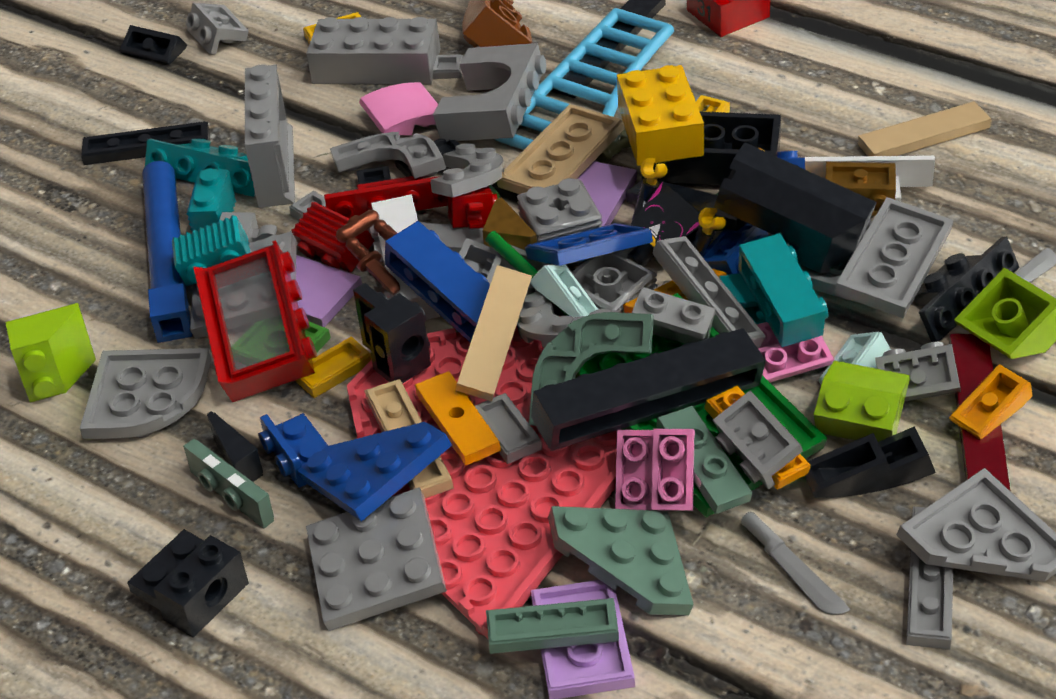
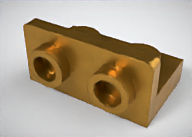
M826 162L825 179L877 202L872 216H876L886 197L895 200V163Z

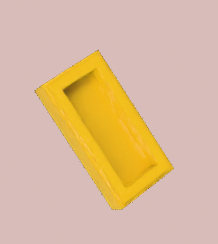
M351 336L321 353L316 358H313L312 362L315 373L295 381L308 394L316 398L359 373L371 361V353Z

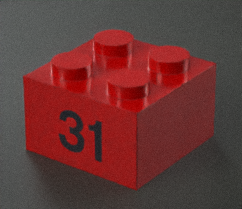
M687 0V11L718 36L723 37L769 18L770 0Z

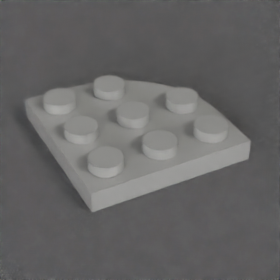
M209 348L102 351L80 425L83 439L143 438L183 417L197 404L204 391L212 359Z

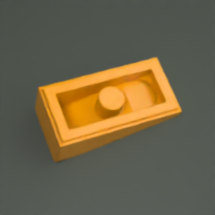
M999 364L951 414L949 419L982 440L1031 399V383Z

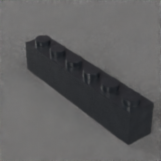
M744 328L731 332H722L714 337L695 343L689 342L675 349L661 353H652L645 358L628 363H619L612 368L592 374H583L575 379L555 385H546L533 392L531 418L550 451L652 420L689 406L706 403V400L737 385L742 391L760 386L766 360Z

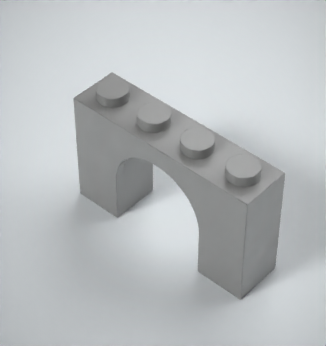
M538 43L468 48L460 62L467 91L495 90L479 95L442 97L433 113L440 139H446V141H449V139L462 141L513 138L518 126L523 122V116L527 107H530L531 98L534 91L538 89L541 76L546 72L545 56L540 54Z

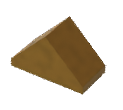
M502 197L496 199L482 231L484 245L491 247L485 239L492 231H496L510 245L525 250L527 245L537 243L536 233Z

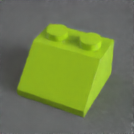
M1003 268L954 321L957 325L1010 359L1045 353L1056 342V298L1008 269Z
M78 303L5 322L11 352L30 403L66 393L96 361Z
M833 361L822 380L814 411L815 427L823 434L851 440H858L874 433L879 442L897 434L910 375Z

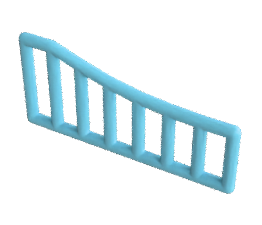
M619 8L612 9L539 84L538 89L534 91L531 98L530 107H527L521 125L542 132L551 122L529 113L537 106L560 114L569 105L568 103L547 97L546 95L552 89L604 105L602 114L614 117L618 108V73L580 62V60L588 54L628 67L624 73L633 70L641 71L656 51L673 34L674 27L671 24ZM619 21L655 32L656 34L650 40L612 27ZM601 38L641 49V51L635 57L596 45V43ZM569 71H573L614 85L615 87L612 93L609 94L563 79V77ZM517 134L513 138L495 139L498 142L524 150L533 141Z

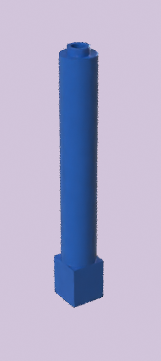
M154 161L144 167L142 178L150 289H148L150 319L157 343L193 337L190 330L191 314L186 285L175 268L172 246L173 237L179 238L181 235L175 170L167 162Z

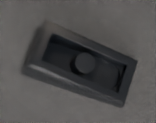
M210 411L207 413L214 441L224 460L252 482L263 476V468L257 448L215 412Z

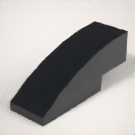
M914 426L879 442L874 433L807 461L811 466L809 473L805 477L814 498H834L887 490L914 482L936 472Z

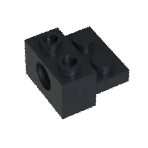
M366 283L353 289L362 344L372 351L373 369L389 382L400 379L403 384L431 366L429 355L430 342L425 328L426 315L418 303H412L400 293L388 300L382 292H376Z
M185 529L127 582L131 593L160 609L164 621L192 638L249 584L240 551L211 535L203 540Z

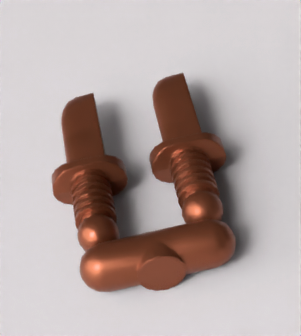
M368 210L360 216L355 215L351 217L346 225L337 230V240L341 243H346L347 249L359 260L357 268L361 272L368 271L391 295L396 294L400 290V284L379 262L382 258L381 254L378 251L369 252L355 237L373 225L375 231L385 241L396 235L397 232L390 225H387L386 221L379 220V214L375 210Z

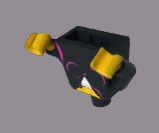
M646 158L640 166L641 174L646 179H643L631 226L649 228L652 232L653 242L636 246L628 256L635 263L645 267L654 258L653 249L657 241L686 236L700 255L703 256L716 234L714 230L723 229L726 225V220L724 217L714 218L717 208H704L699 213L664 181L659 184L657 179L663 178L667 174V166L664 163L657 164L654 172L655 158Z

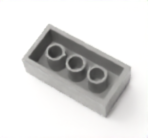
M328 17L318 19L306 53L312 84H402L414 82L432 84L433 67L436 56L440 54L441 50L437 19H426L424 17L413 19H396L394 17H386L384 19H366L364 17L337 19Z

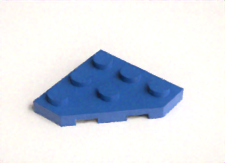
M421 422L326 446L323 450L310 456L307 463L299 468L297 472L306 484L358 520L363 521L449 449L452 444L446 433L427 422Z

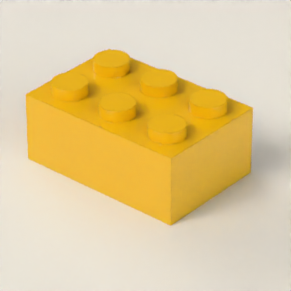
M667 65L657 69L633 70L628 73L617 74L618 108L637 166H640L646 158H655V163L704 156V122L682 65Z

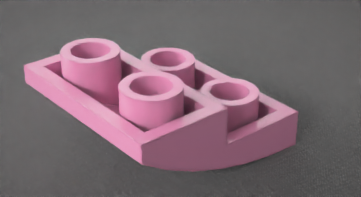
M421 82L402 83L384 87L360 98V105L381 133L399 132V135H412L415 124L422 127L436 125L433 113L438 103Z
M768 322L757 324L766 336L758 350L766 360L762 375L770 383L831 365L834 361L822 336L781 347Z
M617 430L615 509L693 511L695 430Z

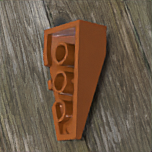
M469 0L462 21V31L464 39L471 46L476 48L478 46L490 47L532 43L529 28L524 24L521 27L519 23L523 17L512 6L513 0Z

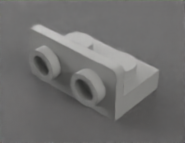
M193 2L191 12L186 19L187 30L209 54H216L219 41L233 43L234 41L247 40L249 30L225 5Z
M642 287L632 313L652 314L654 316V335L686 344L689 342L695 343L710 337L716 308Z
M931 342L922 345L920 350L906 352L905 349H892L884 352L883 356L875 358L877 369L910 375L905 401L961 392L952 344L944 345L943 342Z
M751 390L713 419L719 432L715 439L721 448L729 456L735 452L743 461L739 466L754 484L760 480L768 490L775 485L772 476L803 452L801 444Z

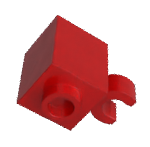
M487 186L457 197L447 196L448 219L452 227L484 228L494 202L498 199L497 194H493L490 187Z

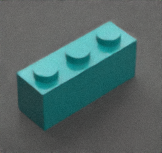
M781 233L740 244L738 270L781 347L822 336L825 319L828 318L826 302L822 297L818 298L809 273L802 271L798 264L795 249L786 244Z

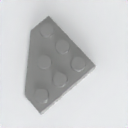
M985 468L900 525L896 534L921 560L929 565L1042 582L1056 574V532Z

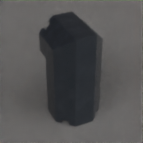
M744 143L729 167L732 171L728 179L724 178L720 186L714 207L772 235L781 233L786 244L789 243L795 249L798 263L818 273L829 272L830 267L839 266L838 271L844 270L864 236L877 202L750 144Z

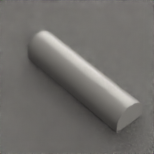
M683 236L657 241L653 249L654 257L689 301L716 308L712 327L718 333L744 328L756 347L759 348L766 337L765 334L687 237Z

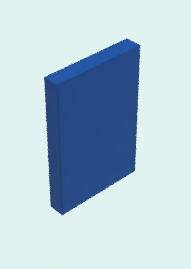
M614 223L529 244L525 247L527 259L561 266L652 243L653 239L649 228Z

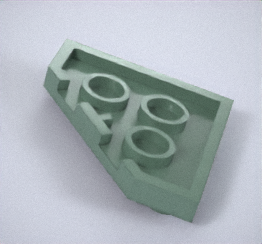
M551 507L548 520L555 549L567 557L574 554L589 565V573L614 590L618 587L624 589L637 599L635 605L648 614L690 615L694 604L668 511Z

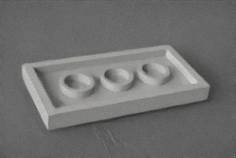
M886 197L836 282L834 293L904 319L950 234L954 220Z

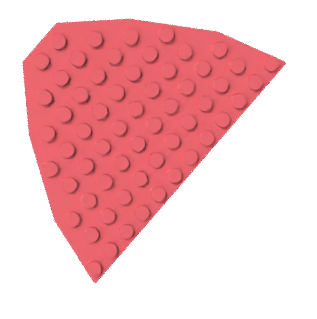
M516 325L494 397L506 393L529 423L532 379L535 366L544 347H542V343L539 340L534 339L532 342L527 343L521 339ZM455 328L426 333L430 342L429 355L431 366L403 383L422 422H427L440 431L441 429L417 396L415 384L450 371L458 382L470 342L459 332L456 333ZM372 359L346 385L357 438L382 432L366 401L364 390L388 383L389 381L373 369ZM466 394L474 406L487 401ZM530 425L541 439L542 450L510 464L505 462L499 452L466 466L452 446L440 455L452 478L454 489L425 498L447 589L446 592L441 594L475 626L477 633L488 639L486 610L522 607L531 596V590L537 589L563 556L561 552L554 548L548 520L551 507L600 508L615 490L617 431L550 451L538 428ZM408 484L404 485L392 496L410 491Z

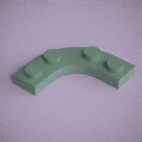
M603 312L582 317L568 324L567 328L560 332L551 342H548L535 366L531 388L529 425L536 426L531 418L533 392L535 390H539L546 385H555L575 379L583 365L597 355L608 353L651 354L654 316L645 313Z

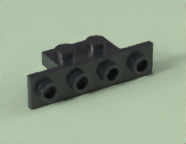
M1008 237L998 239L982 255L965 256L963 253L952 255L944 261V265L938 271L925 278L914 299L917 306H924L919 311V314L931 342H939L957 326L954 319L1003 268L1013 273L1019 268Z

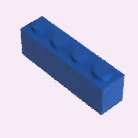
M416 221L385 241V265L471 343L490 284L483 274L477 273L465 263L458 252L452 251L433 230H428L422 223Z

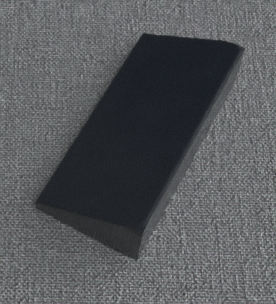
M130 25L119 52L170 65L186 49L187 44L179 36Z

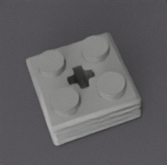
M567 178L559 184L545 188L532 187L527 192L517 195L518 213L524 222L536 233L537 242L602 227V216L580 179Z
M615 252L589 258L571 272L598 309H609L610 311L621 309V312L624 313L623 304L637 298L642 287L652 290L657 287V284H655L657 274Z

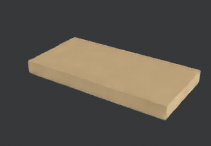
M569 104L504 169L502 178L497 181L498 187L521 194L527 192L532 187L545 188L559 184L567 178L578 179L625 129L622 119Z

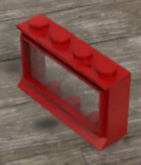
M276 240L272 241L273 245L208 268L193 266L218 383L232 402L315 373L312 359L317 357V353L310 336L306 337L305 329L310 328L304 309L299 308L297 302L302 300V294L295 279L292 280L290 273L295 272V266L288 251L283 253Z

